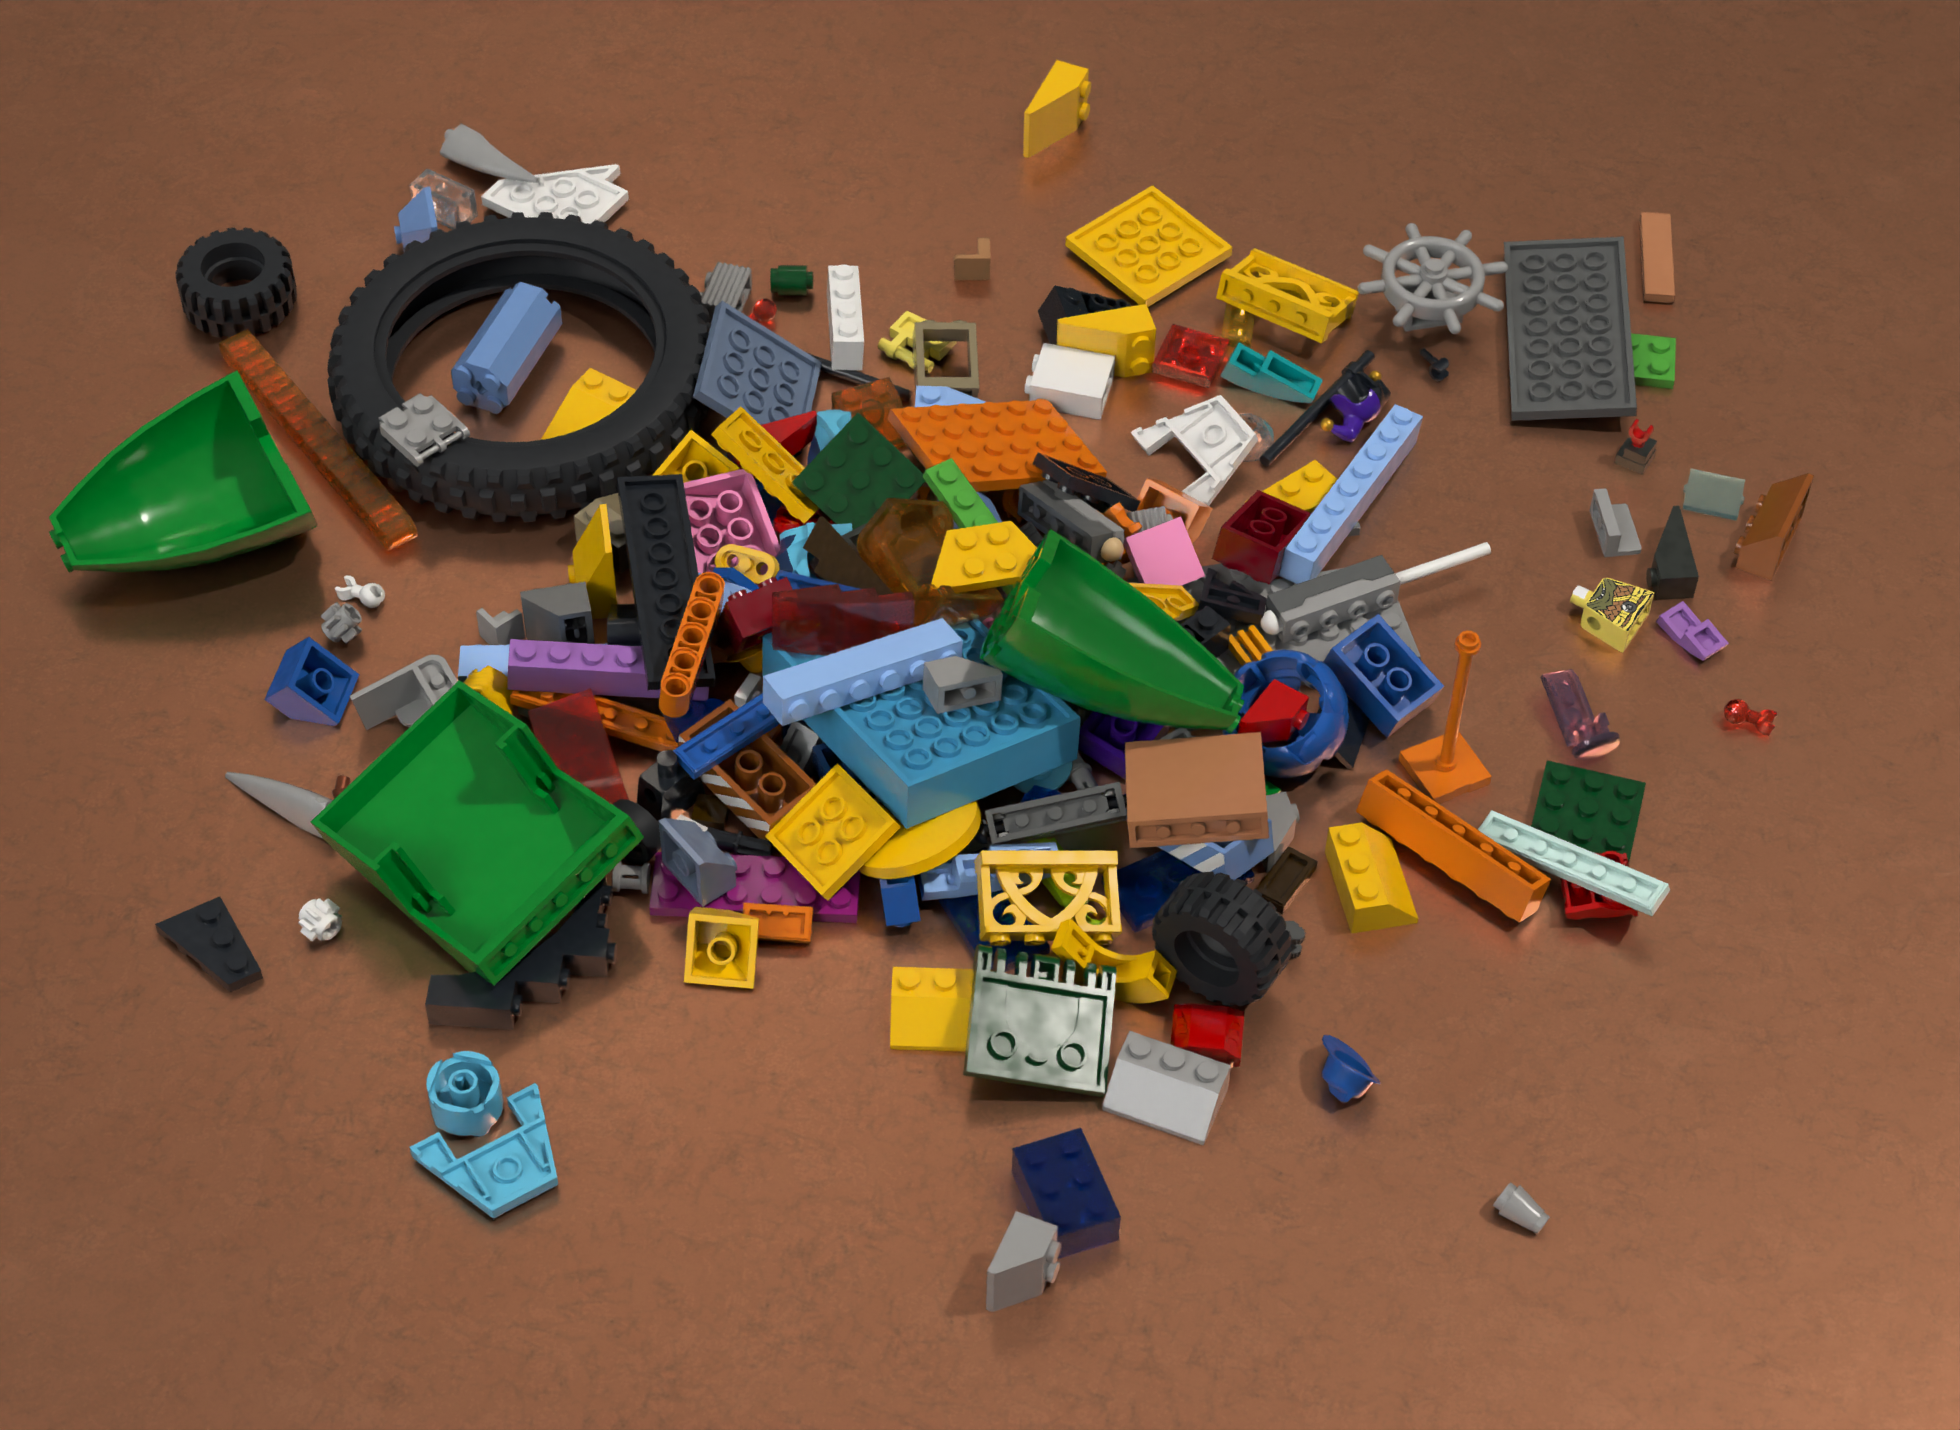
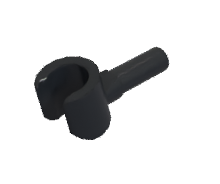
M1425 348L1420 350V354L1431 365L1429 367V374L1432 379L1440 382L1449 375V372L1445 370L1449 367V361L1446 358L1438 360Z

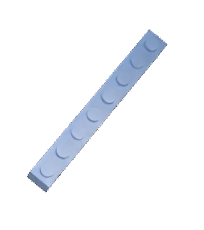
M1397 404L1392 407L1285 548L1279 573L1280 577L1299 584L1318 576L1416 444L1423 416Z

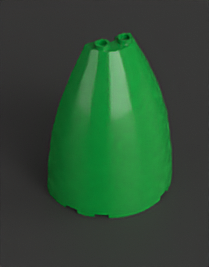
M238 370L190 395L139 428L103 458L49 516L54 527L53 530L49 531V534L57 549L64 547L66 553L61 555V559L69 573L74 570L102 572L165 571L211 564L274 545L317 527V522L305 497L276 447Z
M1049 529L1027 562V566L1020 578L1022 582L1016 581L1007 595L998 618L994 619L986 635L979 658L1032 687L1087 710L1134 722L1176 728L1225 730L1228 733H1232L1241 719L1238 713L1244 704V700L1241 699L1244 685L1199 641L1148 597L1052 529Z

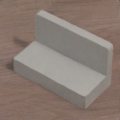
M1607 488L1594 489L1590 514L1604 557L1640 554L1642 547L1628 505H1612Z

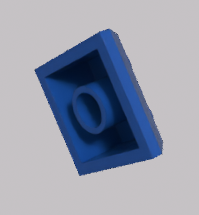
M308 637L286 650L264 700L290 719L336 726L341 720L360 674Z

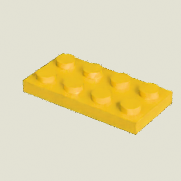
M741 406L711 434L717 440L718 445L723 450L730 452L747 473L753 474L770 495L777 497L794 518L800 519L805 524L819 509L792 484V481L805 467Z

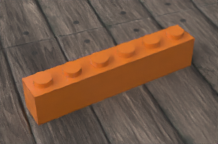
M1386 769L1368 779L1356 812L1365 817L1370 824L1381 828L1393 836L1395 841L1406 845L1418 853L1423 860L1434 864L1446 872L1451 879L1462 883L1474 891L1479 898L1487 900L1502 910L1507 917L1515 919L1520 923L1538 910L1551 881L1549 877Z

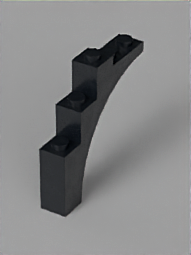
M606 876L579 902L574 913L554 935L534 950L528 952L495 986L476 972L460 975H431L425 1002L429 1024L513 1030L516 1016L522 1015L523 1001L561 1004L563 990H568L570 986V975L608 977L609 965L616 963L617 943H611L608 914L604 913L605 906H611L613 887L607 885Z

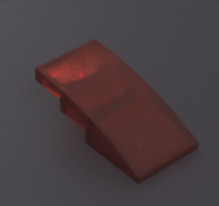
M839 584L772 592L773 650L827 656L913 628V595L909 591L878 596L875 588L841 592Z
M591 688L528 711L535 737L560 770L611 804L619 799L630 800Z

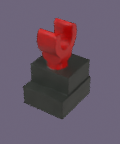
M1636 419L1629 428L1631 438L1628 437L1616 454L1614 463L1643 475L1655 457L1657 441L1650 438L1654 427L1650 425L1647 431H1642L1638 427L1639 420Z

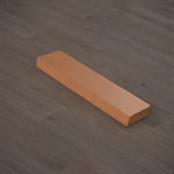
M1641 212L1640 239L1643 300L1674 303L1675 283L1671 214Z

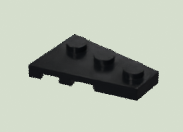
M220 896L155 924L157 932L165 939L169 938L177 945L179 951L197 961L202 966V970L230 993L263 979L259 965Z

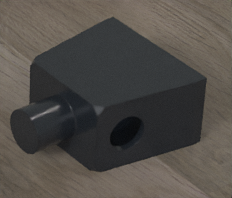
M664 750L657 755V761L641 773L638 780L637 804L646 809L659 823L663 818L677 819L680 814H683L695 804L698 793H706L701 777L693 779L677 762V755L673 750Z

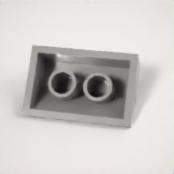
M1129 1031L1117 1057L1102 1110L1204 1146L1228 1091L1231 1065Z

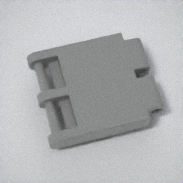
M419 393L402 403L404 407L402 410L396 407L378 418L381 420L379 422L381 435L417 467L424 463L423 460L435 452L442 453L447 450V445L460 437L465 439L470 436L468 428L432 395L426 397ZM453 432H456L455 434L451 435L450 437H448V438L442 440L444 437L448 436L449 434H451V433H453ZM431 445L433 446V447L429 448L428 450L424 451L423 453L419 454V452L423 451L424 449L428 448L429 446H431Z

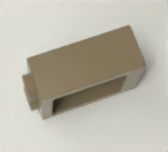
M934 320L915 322L912 336L915 398L916 385L950 387L977 398L979 392L976 323H967L963 320H956L951 323L936 322ZM923 341H967L969 377H925Z

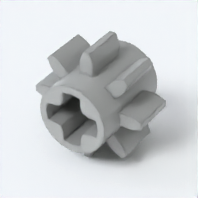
M335 602L321 615L325 620L321 625L322 631L333 642H339L342 639L347 644L362 631L358 626L362 621L361 615L348 603L340 606L338 602Z

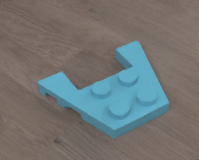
M536 1083L507 1097L508 1106L521 1124V1127L459 1159L455 1158L438 1132L410 1146L413 1159L493 1219L557 1186V1173L539 1088Z

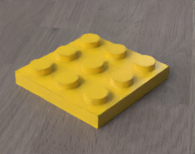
M837 763L765 837L828 901L901 826Z

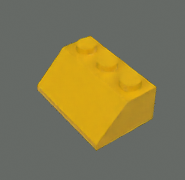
M1362 822L1328 827L1325 854L1351 934L1418 923L1419 918L1392 839Z
M893 967L890 1049L966 1052L973 969Z

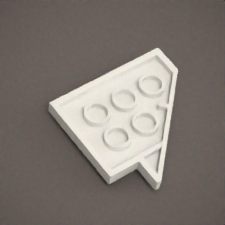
M614 164L534 175L538 178L539 182L537 183L501 179L481 196L483 206L508 218H511L514 212H523L525 217H538L540 212H551L554 218L565 219L570 214L579 216L583 223L591 224L594 220L606 222L629 200V194L627 190L612 184L620 175V166Z

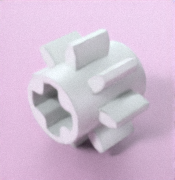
M320 898L308 901L299 912L300 921L298 924L303 927L300 932L311 941H314L316 938L320 941L333 938L342 926V916L338 913L340 907L329 898L325 901H322Z

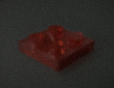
M1172 324L1152 363V372L1210 388L1228 352L1230 340Z

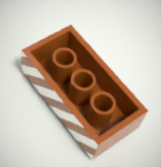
M729 699L679 735L678 747L739 707ZM766 734L700 776L702 782L759 839L767 841L769 840L765 836L816 785Z

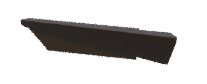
M823 516L819 517L803 546L806 551L820 560L814 572L829 582L865 590L871 595L865 608L885 621L890 619L896 609L897 598L895 594Z

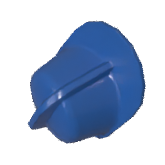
M1324 1035L1322 1037L1323 1044L1329 1052L1322 1077L1328 1083L1331 1094L1338 1100L1346 1103L1352 1097L1360 1098L1373 1083L1380 1085L1381 1081L1374 1076L1368 1064L1354 1049L1333 1036Z

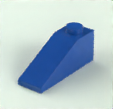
M914 875L898 879L879 878L886 926L905 927L913 922L921 921Z

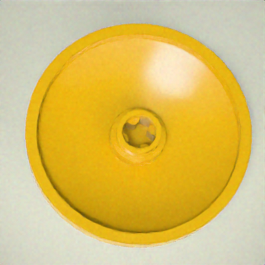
M973 801L907 829L880 802L879 805L901 828L859 871L873 878L898 879L926 872L947 862L961 852L977 834L981 824V812L977 802Z

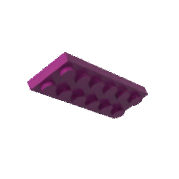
M657 852L655 855L649 906L650 916L689 917V913L694 907L702 906L663 864L662 852ZM731 855L737 865V870L735 871L736 887L703 906V908L725 909L742 914L743 903L813 907L812 922L857 923L861 872L858 870L827 901L785 857Z

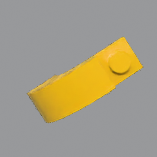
M1072 919L1060 922L1051 950L1064 962L1066 959L1075 961L1074 983L1083 986V972L1087 963L1095 964L1097 967L1095 988H1097L1100 966L1116 967L1114 1000L1122 1002L1151 1003L1168 999L1177 970L1157 950L1138 955H1124L1101 947Z

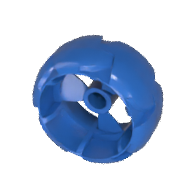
M1282 649L1263 653L1261 660L1248 662L1234 673V676L1244 685L1241 697L1244 700V704L1238 713L1241 719L1273 679L1299 691L1302 681L1306 686L1316 689L1320 694L1319 706L1322 709L1321 714L1310 713L1302 730L1296 729L1290 738L1285 740L1289 745L1266 748L1263 745L1264 743H1262L1264 775L1279 779L1302 777L1315 771L1323 759L1330 760L1340 749L1348 730V699L1336 675L1324 662L1318 661L1309 654L1300 651ZM1240 721L1232 733L1222 730L1223 735L1238 734Z

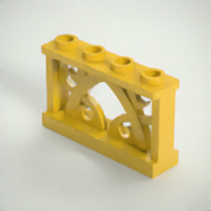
M1254 248L1250 251V255L1232 269L1227 268L1222 272L1216 299L1323 343L1327 340L1328 334L1345 319L1353 316L1359 293L1357 290Z
M981 851L974 860L975 874H977L980 941H990V945L993 946L1008 945L1011 941H1024V944L1028 946L1042 945L1045 941H1054L1061 921L1072 918L1098 945L1111 944L1122 933L1116 867L1118 865L1117 851ZM990 874H996L1004 892L991 898ZM1019 874H1028L1031 878V884L1018 889L1017 886L1024 883L1020 881ZM1043 874H1051L1053 882L1062 892L1075 896L1070 904L1053 918H1049L1038 911L1024 897L1036 889L1042 880ZM1064 874H1074L1075 881L1071 884L1080 885L1079 889L1066 884L1063 879ZM1097 874H1103L1105 897L1092 892ZM1087 899L1097 902L1105 910L1106 918L1102 924L1092 925L1086 921V914L1098 915L1094 907L1085 904ZM1009 900L1012 904L1007 906L1002 913V916L1011 914L1014 917L1015 921L1011 925H1001L993 916L994 907L1001 901ZM1028 920L1033 925H1024V923Z

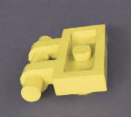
M906 311L890 327V337L894 339L889 341L881 338L878 343V349L886 352V356L894 360L899 358L907 362L909 367L914 369L913 352L905 347L908 345L913 348L912 336L915 322H922L926 319ZM923 341L925 372L930 373L934 368V362L927 359L929 356L940 361L957 341Z

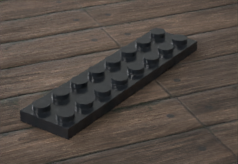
M682 474L617 477V491L647 690H660L661 680L694 582L699 576ZM710 646L696 687L715 686L716 677Z

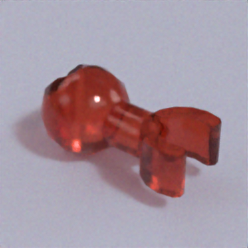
M768 298L760 299L754 304L753 313L748 317L758 323L770 321L776 315V305Z
M1742 699L1730 700L1724 707V716L1732 724L1739 725L1744 722L1754 724L1760 733L1767 736L1775 728V725L1769 724L1773 723L1777 716V712L1766 709L1761 713L1751 710Z

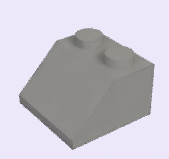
M1017 1211L1015 1212L987 1271L986 1310L995 1312L1040 1296L1047 1282L1054 1283L1060 1268V1262L1056 1261L1061 1249V1243L1057 1242L1058 1226Z

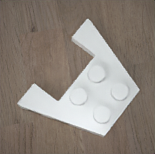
M1222 395L1184 409V414L1171 419L1164 417L1157 420L1154 426L1144 430L1139 427L1131 432L1133 438L1149 456L1173 437H1176L1206 471L1204 475L1182 490V492L1208 506L1258 441L1256 433Z

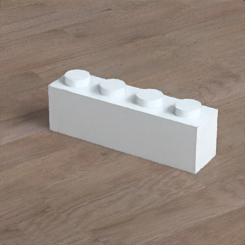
M828 265L827 306L832 370H862L864 332L858 266Z

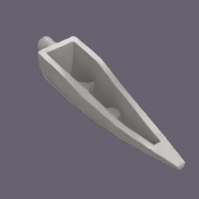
M460 124L454 130H446L444 134L446 140L440 150L441 156L460 165L493 176L532 183L539 182L536 176L503 155L475 130L463 124Z
M226 772L225 778L300 829L324 839L311 824V821L333 801L332 799L274 779Z

